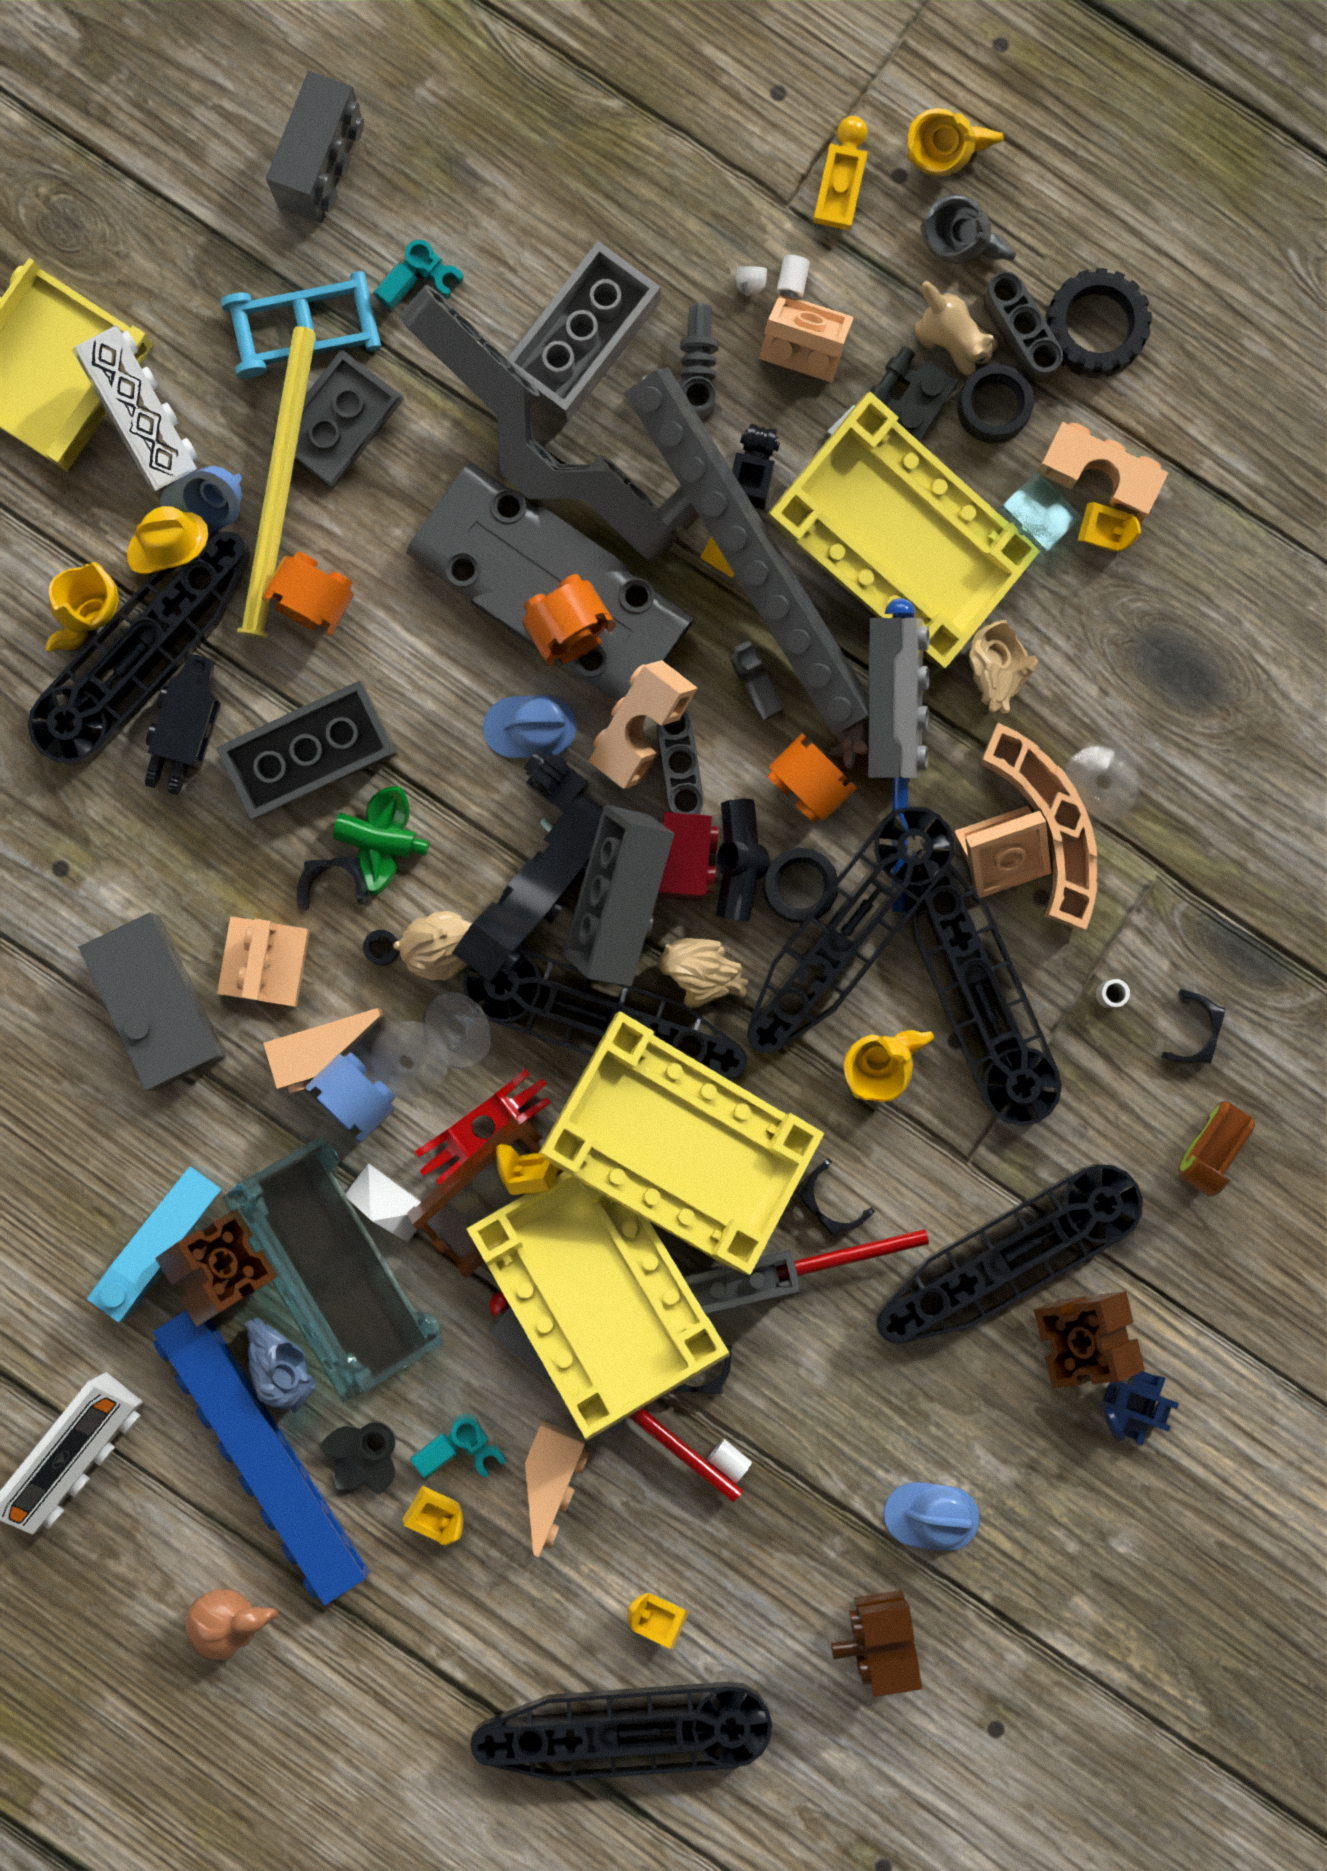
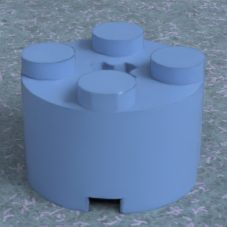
M351 1052L345 1057L338 1054L304 1088L310 1094L317 1089L321 1093L317 1097V1102L348 1132L355 1127L360 1132L356 1136V1140L362 1143L395 1110L391 1102L396 1096L380 1080L373 1085L364 1076L367 1072L366 1066Z

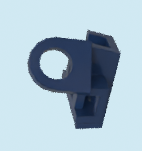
M1142 1371L1131 1376L1128 1383L1123 1381L1108 1383L1103 1400L1098 1405L1117 1442L1125 1441V1436L1134 1439L1137 1444L1142 1445L1149 1425L1169 1432L1171 1426L1166 1422L1171 1408L1177 1409L1179 1403L1160 1396L1166 1378ZM1119 1387L1114 1402L1112 1403L1116 1388ZM1158 1402L1153 1417H1151L1155 1403Z

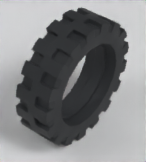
M1097 268L1095 272H1089V269L1079 272L1077 277L1067 279L1055 293L1045 316L1046 323L1063 352L1061 365L1064 366L1066 364L1071 367V372L1074 374H1088L1089 378H1099L1101 374H1106L1107 377L1117 374L1120 369L1127 368L1143 349L1151 331L1149 326L1152 322V313L1148 312L1147 309L1149 305L1148 298L1145 294L1141 295L1138 291L1140 286L1134 280L1131 282L1124 278L1125 274L1115 271L1114 274L1109 273L1106 268ZM1098 294L1108 296L1119 303L1127 314L1129 322L1128 337L1124 343L1114 351L1105 353L1087 351L1076 344L1068 333L1066 324L1068 309L1074 301L1082 296Z

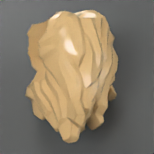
M1001 620L984 626L975 634L972 640L971 651L969 652V663L974 671V682L978 685V689L983 692L981 701L985 705L990 704V712L999 710L1001 713H1008L1010 711V698L1018 693L1023 684L1034 673L1038 659L1036 656H1027V652L1017 639L1014 629L1008 625L1006 620Z
M434 912L426 918L413 920L408 925L407 930L403 932V937L400 941L394 943L393 948L400 952L401 960L405 962L407 969L417 977L432 981L453 978L467 964L452 952L472 923L462 920L461 915L454 912Z
M693 938L675 940L671 944L665 945L664 952L658 958L656 967L664 975H670L681 988L686 990L684 1004L691 1009L695 1007L700 1008L703 1004L730 994L741 998L746 995L747 990L745 987L748 985V980L740 978L743 970L742 966L723 957L725 950L720 946V941Z

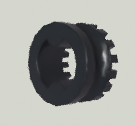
M386 930L372 931L364 940V954L374 964L388 965L394 962L400 953L397 949L393 948L394 943L398 939L394 934ZM382 936L387 937L392 943L391 953H384L381 959L374 957L371 951V944L373 941L379 942Z

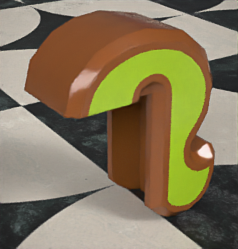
M1228 1101L1220 1102L1215 1106L1206 1119L1207 1124L1190 1144L1178 1167L1180 1179L1208 1197L1219 1194L1230 1182L1224 1174L1255 1127L1253 1117Z

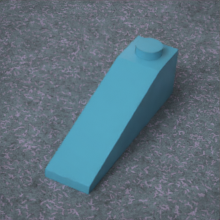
M189 1166L112 1263L87 1300L118 1323L129 1319L163 1272L155 1258L191 1234L220 1194L222 1188Z

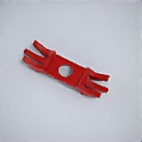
M524 1069L508 1084L453 1126L414 1151L419 1158L445 1141L449 1144L448 1147L419 1170L421 1174L425 1176L457 1155L460 1160L435 1180L440 1185L491 1138L481 1139L473 1133L472 1124L478 1116L486 1115L492 1118L495 1123L494 1135L509 1121L508 1119L512 1115L522 1124L551 1104L550 1100L546 1097L522 1114L518 1111L520 1107L547 1084L546 1081L541 1079L510 1099L507 1094L512 1092L530 1075L527 1069Z

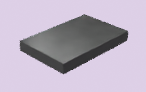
M341 349L305 395L294 461L333 490L404 400L403 396ZM275 434L270 439L272 444H274Z

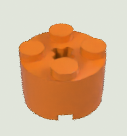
M297 551L292 557L284 556L261 597L262 600L267 603L273 598L277 601L274 609L310 630H314L316 625L325 627L322 635L332 637L354 596L350 590L353 582L335 571L328 575L315 568L318 562L302 552Z
M578 574L565 578L558 585V589L548 595L538 594L524 604V609L527 613L522 620V624L548 666H555L554 659L560 658L563 664L582 657L602 643L598 635L605 629L610 634L615 628V621L592 584L587 580H582Z
M801 733L768 766L772 771L767 777L786 796L793 791L800 798L795 805L813 823L819 818L825 822L858 788L852 782L845 787L842 783L847 778L812 742L805 747L804 745L809 740Z

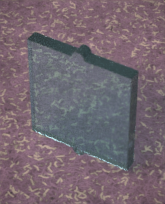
M1038 472L1030 477L999 508L1018 528V533L1022 536L1025 535L1043 555L1082 517L1062 497V492L1056 491Z

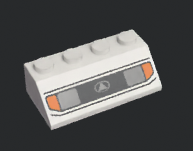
M107 1372L88 1381L1 1489L0 1521L30 1534L36 1533L44 1526L49 1530L64 1513L65 1510L60 1505L70 1494L75 1498L89 1482L90 1478L85 1474L92 1465L96 1463L98 1466H101L113 1452L115 1446L111 1442L119 1431L126 1434L140 1418L141 1415L136 1410L143 1401Z

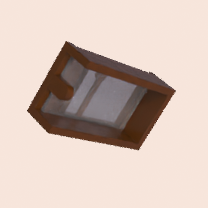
M512 1115L508 1119L509 1121L444 1182L418 1206H414L407 1212L412 1225L417 1230L421 1228L430 1237L438 1251L442 1254L446 1253L456 1263L460 1273L465 1278L470 1276L485 1262L467 1228L525 1195H511L508 1193L498 1173L496 1150L498 1145L504 1144L511 1146L519 1155L539 1153L542 1148L539 1141L543 1136L528 1120L521 1125ZM558 1169L556 1176L563 1173L564 1171Z

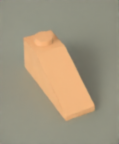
M376 1008L263 1043L276 1088H288L289 1094L306 1090L304 1087L338 1054L344 1056L384 1018L383 1010Z

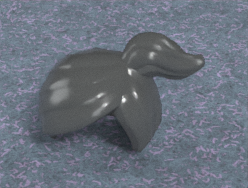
M948 195L940 198L931 206L920 225L923 240L928 249L946 263H968L981 254L993 260L1004 259L1013 261L1016 257V252L999 235L991 232V221L988 215L982 211L981 206L972 198L964 195Z

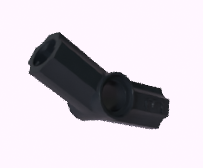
M742 798L721 803L724 843L718 850L716 863L723 877L716 916L748 922L751 916L756 881L767 872L769 855L766 848L758 844L754 800Z

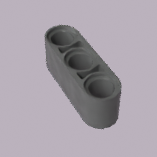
M1008 271L997 273L991 279L984 295L985 308L1026 378L1034 383L1042 384L1048 382L1053 378L1062 362L1063 352L1061 346L1018 275ZM1000 288L1006 289L1011 293L1013 299L1002 301L998 299L994 291ZM1019 321L1027 323L1031 327L1032 333H1019L1015 329L1014 323ZM1038 354L1047 356L1050 359L1051 366L1047 368L1038 366L1034 362L1033 356Z
M685 709L681 716L685 724L684 731L677 735H671L664 730L663 726L657 723V738L669 812L700 815L704 797L693 723L690 713ZM675 755H684L690 760L691 767L685 773H675L669 767L670 759ZM689 793L696 799L697 806L690 812L679 811L674 803L675 798L679 794Z

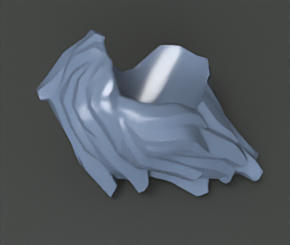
M254 1318L245 1323L249 1330L247 1333L249 1339L247 1351L252 1386L256 1391L258 1400L272 1407L281 1409L291 1408L292 1413L298 1412L300 1406L313 1393L316 1387L315 1378L308 1375L303 1349L290 1342L271 1326L265 1325L261 1319Z

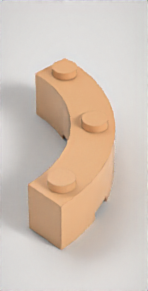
M997 723L979 765L994 771L1011 783L1028 800L1035 812L1040 811L1046 821L1047 836L1052 855L1053 879L1050 900L1044 917L1080 932L1087 930L1097 892V847L1086 808L1064 771L1042 752L1034 742L1017 731Z

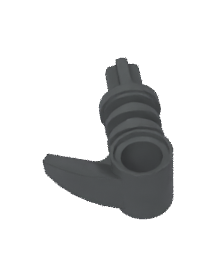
M697 303L689 307L688 337L680 340V350L687 353V355L681 358V363L687 368L681 371L682 378L679 385L687 398L695 392L706 395L708 398L706 404L702 406L692 405L700 420L704 421L712 415L715 407L716 392L714 385L710 381L716 378V372L711 369V367L716 365V358L711 354L718 351L719 342L711 338V306Z

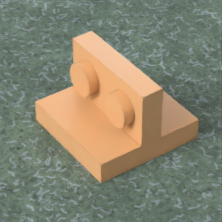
M780 293L767 321L764 332L766 335L759 359L832 383L854 317Z
M1025 806L954 831L956 843L970 868L972 888L980 898L1052 874L1046 821L1040 811L1032 813L1030 808Z
M230 916L217 994L297 1007L310 930L276 924L267 920H250Z

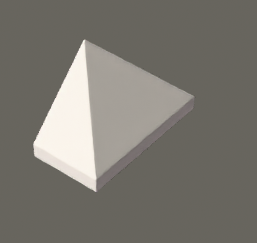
M368 1163L344 1196L372 1222L409 1242L417 1229L412 1225L407 1212L414 1206H418L421 1201Z

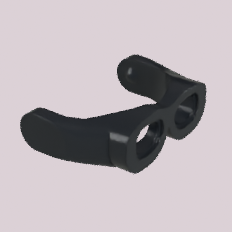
M341 857L332 860L304 861V870L297 886L298 908L300 910H307L309 908L311 884L321 873L333 867H342L352 875L356 883L357 902L359 905H366L369 900L368 886L361 868L360 858Z
M1179 989V996L1184 999L1196 1000L1207 1010L1211 1021V1037L1207 1044L1192 1056L1183 1057L1173 1052H1163L1161 1058L1182 1064L1202 1062L1211 1064L1226 1008L1217 1006V1004L1201 994Z
M828 1157L811 1172L803 1185V1189L797 1193V1196L834 1238H837L841 1233L851 1231L862 1225L875 1213V1210L870 1207L864 1210L862 1215L856 1220L849 1223L836 1222L826 1217L819 1210L815 1200L814 1185L818 1175L822 1171L827 1170L832 1163Z
M726 1345L730 1356L725 1358L722 1372L712 1382L701 1386L681 1384L671 1391L723 1394V1386L731 1369L732 1346Z

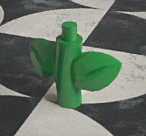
M398 786L384 788L371 797L367 803V822L344 813H339L334 826L333 839L360 848L356 857L360 858L361 868L368 886V893L374 896L381 893L392 882L397 870L395 856L410 858L411 854L414 853L426 857L429 850L430 841L416 838V832L404 830L409 820L410 806L406 794Z

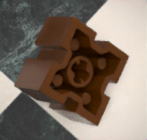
M238 1209L217 1219L204 1229H200L180 1240L155 1258L170 1284L173 1285L180 1282L187 1295L180 1300L196 1327L278 1277L263 1250L261 1249L254 1254L247 1240L253 1234Z
M1126 1291L1099 1294L1089 1299L1086 1296L1060 1299L1034 1309L1041 1341L1049 1340L1052 1354L1045 1356L1052 1388L1079 1386L1088 1381H1091L1092 1384L1120 1382L1145 1371L1138 1339H1129L1126 1329L1127 1325L1134 1323Z
M902 1590L854 1597L856 1610H850L849 1616L855 1639L831 1643L833 1659L856 1656L862 1685H870L874 1697L922 1690L910 1607L905 1600Z

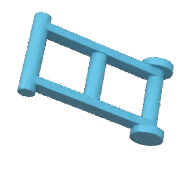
M358 271L350 274L351 281L252 300L251 295L248 293H234L223 297L220 300L223 311L231 312L242 362L235 366L237 377L246 379L261 376L267 372L266 365L287 361L290 347L256 354L247 314L293 305L297 327H307L314 331L308 302L354 293L362 333L318 342L315 336L312 355L365 345L367 351L380 349L381 343L365 272Z

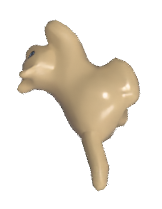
M925 281L922 283V292L930 307L925 311L923 318L915 324L914 332L917 340L923 347L929 349L936 346L944 347L950 354L959 372L966 377H970L973 372L977 371L975 363L985 364L991 359L992 352L998 348V342L993 338V335L986 333L970 317L967 306L957 295L949 293L940 294L936 287L930 282Z

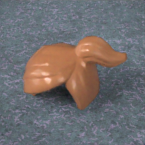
M215 1589L197 1598L189 1607L185 1618L186 1634L191 1646L199 1655L214 1661L227 1660L235 1655L238 1648L248 1645L255 1636L256 1631L277 1618L278 1611L275 1608H253L245 1596L233 1589Z

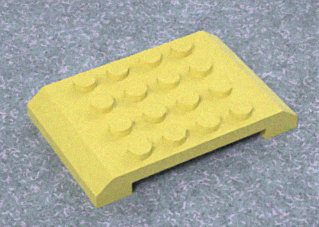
M869 391L864 394L767 513V517L783 535L878 618H892V614H885V609L892 600L903 598L910 601L915 608V618H922L923 626H929L930 644L928 650H923V658L940 669H946L1042 550V547L1015 522L1008 523L897 422L899 417Z
M617 1012L538 1154L562 1171L720 1263L743 1274L751 1275L824 1133L792 1113L785 1114L657 1038L653 1035L654 1031L624 1013Z
M566 1172L555 1177L550 1191L527 1193L467 1228L587 1441L730 1356L729 1351L711 1321L705 1315L650 1221Z

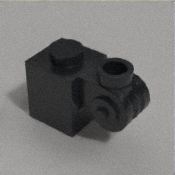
M750 424L749 428L741 435L740 440L745 453L736 452L732 472L753 507L765 510L775 461L770 460V456L773 457L774 451L778 452L780 442H778V436H776L777 429L770 428L768 430L763 426L759 428L755 424Z
M537 750L523 768L527 771L526 775L530 777L526 784L529 789L562 814L569 803L589 786L588 781L569 767L563 758H558L551 752L548 755L542 754Z

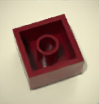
M664 812L663 825L675 834L657 898L704 902L706 893H713L716 866H709L708 862L709 854H716L719 826H711L712 816Z

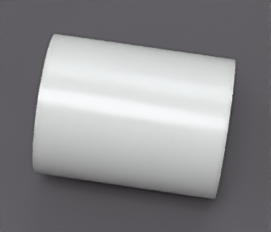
M797 255L784 256L776 292L779 295L782 293L797 299L802 298L810 261Z
M1118 979L1105 981L1096 990V999L1105 1008L1120 1007L1130 997L1128 985ZM1110 985L1115 986L1119 991V998L1115 1003L1109 1001L1106 996V990Z
M725 1439L714 1448L707 1458L711 1465L733 1483H737L752 1464L751 1460Z

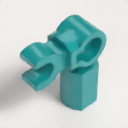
M414 240L405 249V261L402 264L397 263L375 289L373 295L385 307L393 311L418 281L417 275H421L427 281L429 279L434 281L437 292L447 299L451 296V290L443 284V280L447 277H452L461 284L464 276L457 267L443 265V259L434 253L432 246L428 242Z
M471 1414L457 1416L452 1423L451 1432L447 1435L442 1432L410 1457L413 1465L425 1479H428L457 1456V1449L462 1447L467 1455L473 1454L476 1470L485 1478L489 1475L487 1467L483 1464V1460L487 1456H494L501 1465L505 1463V1456L502 1450L495 1445L487 1443L489 1437L482 1430L479 1420Z

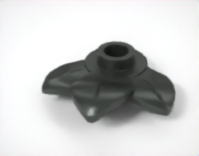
M371 1422L361 1429L344 1425L331 1432L323 1440L320 1449L328 1455L339 1458L335 1469L336 1489H353L367 1481L372 1490L380 1495L393 1481L395 1466L391 1454L395 1449L396 1440L393 1431L386 1424ZM370 1436H380L383 1440V1446L379 1449L371 1447L369 1444Z

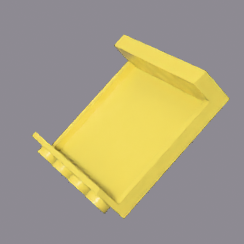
M28 258L24 266H19L13 272L9 288L2 298L0 297V429L67 472L107 414L72 351L73 348L118 325L121 333L127 330L133 338L139 351L134 354L139 365H141L154 345L146 333L133 325L130 328L41 270L34 260Z

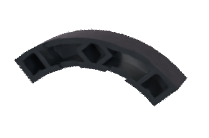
M583 792L575 797L544 838L550 844L544 853L539 851L532 860L529 859L503 891L497 904L492 902L472 922L452 953L490 982L500 972L508 975L521 958L518 952L546 920L551 924L564 908L565 904L561 902V899L589 862L603 807Z

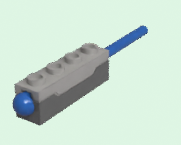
M903 598L894 599L887 605L885 614H892V618H870L868 778H892V811L908 805V784L910 778L921 777L922 769H927L928 747L922 746V730L928 729L929 710L928 706H922V690H928L929 668L928 666H923V650L929 649L930 631L929 626H923L922 618H915L916 612L913 604ZM903 813L899 814L904 827H908ZM908 838L904 842L906 846H908ZM892 840L893 846H895V840ZM901 858L892 868V874L894 875L904 864ZM892 879V888H893V887L896 885V883H897V881H895V880H893V879ZM905 892L892 905V912L907 911V894Z

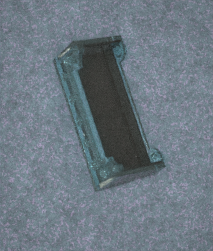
M320 1136L241 1181L222 1199L230 1212L238 1209L252 1232L253 1236L247 1242L253 1252L256 1253L262 1249L278 1275L277 1278L271 1281L340 1399L342 1402H345L367 1392L442 1344L443 1340L440 1337L441 1329L437 1320L429 1313L425 1315L421 1311L415 1312L334 1176L337 1174V1164H339V1157L335 1149L329 1143L325 1144Z

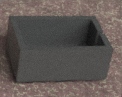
M308 70L266 176L268 186L279 208L321 223L325 211L331 212L337 196V191L334 188L339 176L344 177L349 168L351 156L348 152L352 142L359 141L364 128V119H362L360 113V105L356 103L357 100L352 86Z

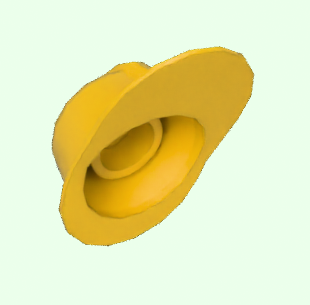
M171 506L153 509L136 528L135 534L128 546L127 563L134 572L139 574H151L187 564L198 557L205 548L209 536L208 526L201 516L193 512H182Z

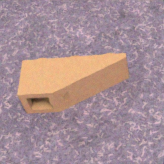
M543 1420L525 1462L533 1555L537 1557L540 1556L543 1546L551 1549L559 1529L558 1525L553 1524L557 1511L561 1509L566 1512L575 1490L568 1486L574 1471L579 1474L582 1473L590 1451L583 1449L586 1441L585 1437Z

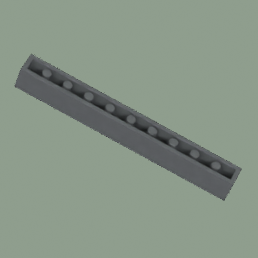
M669 367L655 371L625 391L624 394L832 733L836 735L868 716V693Z

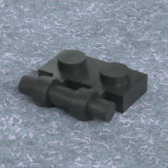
M903 346L896 357L890 358L885 366V375L877 386H872L870 392L899 417L897 422L920 442L956 387L958 380L925 360L918 373L910 369L909 364L914 358L915 353L910 348ZM898 381H901L909 387L898 402L890 394Z

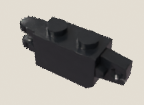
M189 654L178 679L171 677L169 685L162 687L157 703L158 708L161 709L157 724L152 723L146 737V745L149 746L148 753L152 756L144 781L145 786L151 788L157 786L165 761L175 763L168 782V791L171 794L178 795L180 793L188 767L201 770L221 706L216 694L211 691L215 662L211 659Z

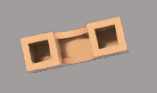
M1062 422L1036 473L1071 490L1082 472L1089 469L1101 470L1109 476L1113 486L1112 495L1106 506L1130 513L1138 519L1139 523H1142L1148 516L1169 472L1160 469L1161 465L1149 457L1141 456L1137 458L1125 452L1126 448L1116 441L1109 439L1102 441L1091 436L1090 430L1083 425L1073 422L1070 424Z
M662 660L646 665L643 664L636 669L630 678V684L632 685L630 690L612 709L611 715L613 719L608 728L602 730L593 743L595 750L588 761L623 789L642 783L660 753L657 748L648 742L644 735L643 724L646 716L653 719L660 726L678 721L698 689Z

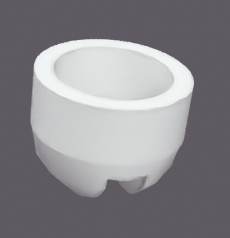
M756 266L737 267V288L746 296L760 294L766 285L767 268Z

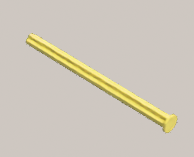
M295 327L293 329L242 628H237V633L252 637L268 638V633H265L270 600L266 603L261 597L275 574L316 335L312 329L307 327Z

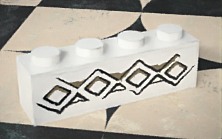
M118 325L73 348L72 351L151 492L197 469L193 461L197 460L198 456L187 438L181 440L174 426L178 424V420L167 402L161 405L154 390L159 388L148 367L141 369L134 354L139 352L127 330L121 333Z

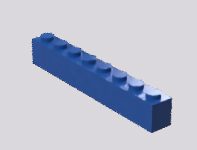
M186 1310L153 1331L157 1339L153 1343L158 1354L164 1361L170 1360L178 1372L175 1375L178 1386L186 1395L192 1394L199 1406L196 1409V1413L200 1421L207 1429L213 1428L220 1439L217 1445L222 1456L228 1463L234 1461L242 1474L239 1476L241 1486L250 1497L256 1496L263 1508L260 1510V1514L264 1523L271 1531L276 1529L283 1539L282 1550L288 1561L292 1565L298 1563L306 1576L303 1578V1583L313 1599L320 1598L325 1606L365 1580L370 1572L268 1408L264 1402L258 1400L251 1381L213 1321L209 1319L196 1327Z

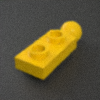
M857 116L846 117L840 122L837 136L842 146L830 143L813 223L848 231L851 230L868 151L857 149V147L865 142L868 136L866 123Z

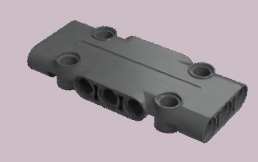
M472 462L468 463L416 533L406 551L407 555L449 583L456 592L469 597L471 603L480 611L537 651V647L522 624V620L527 613L524 609V604L538 594L546 596L558 589L560 582L573 574H578L582 580L589 581L615 621V628L610 634L605 629L598 635L602 643L582 657L563 664L561 659L558 658L554 659V663L560 666H567L577 673L583 681L591 683L617 702L625 697L632 686L630 678L636 669L643 664L646 665L661 660L666 662L695 619L653 590L646 580L636 578L630 574V569L608 551L544 507L538 506L536 508L526 501L519 491L506 487ZM508 502L515 503L520 507L518 514L511 518H505L499 514L500 508ZM469 565L473 567V576L467 581L455 579L454 573L459 566ZM633 591H640L647 596L648 600L643 606L637 608L630 606L626 602L627 596ZM588 654H596L603 662L597 670L587 671L581 666V660Z

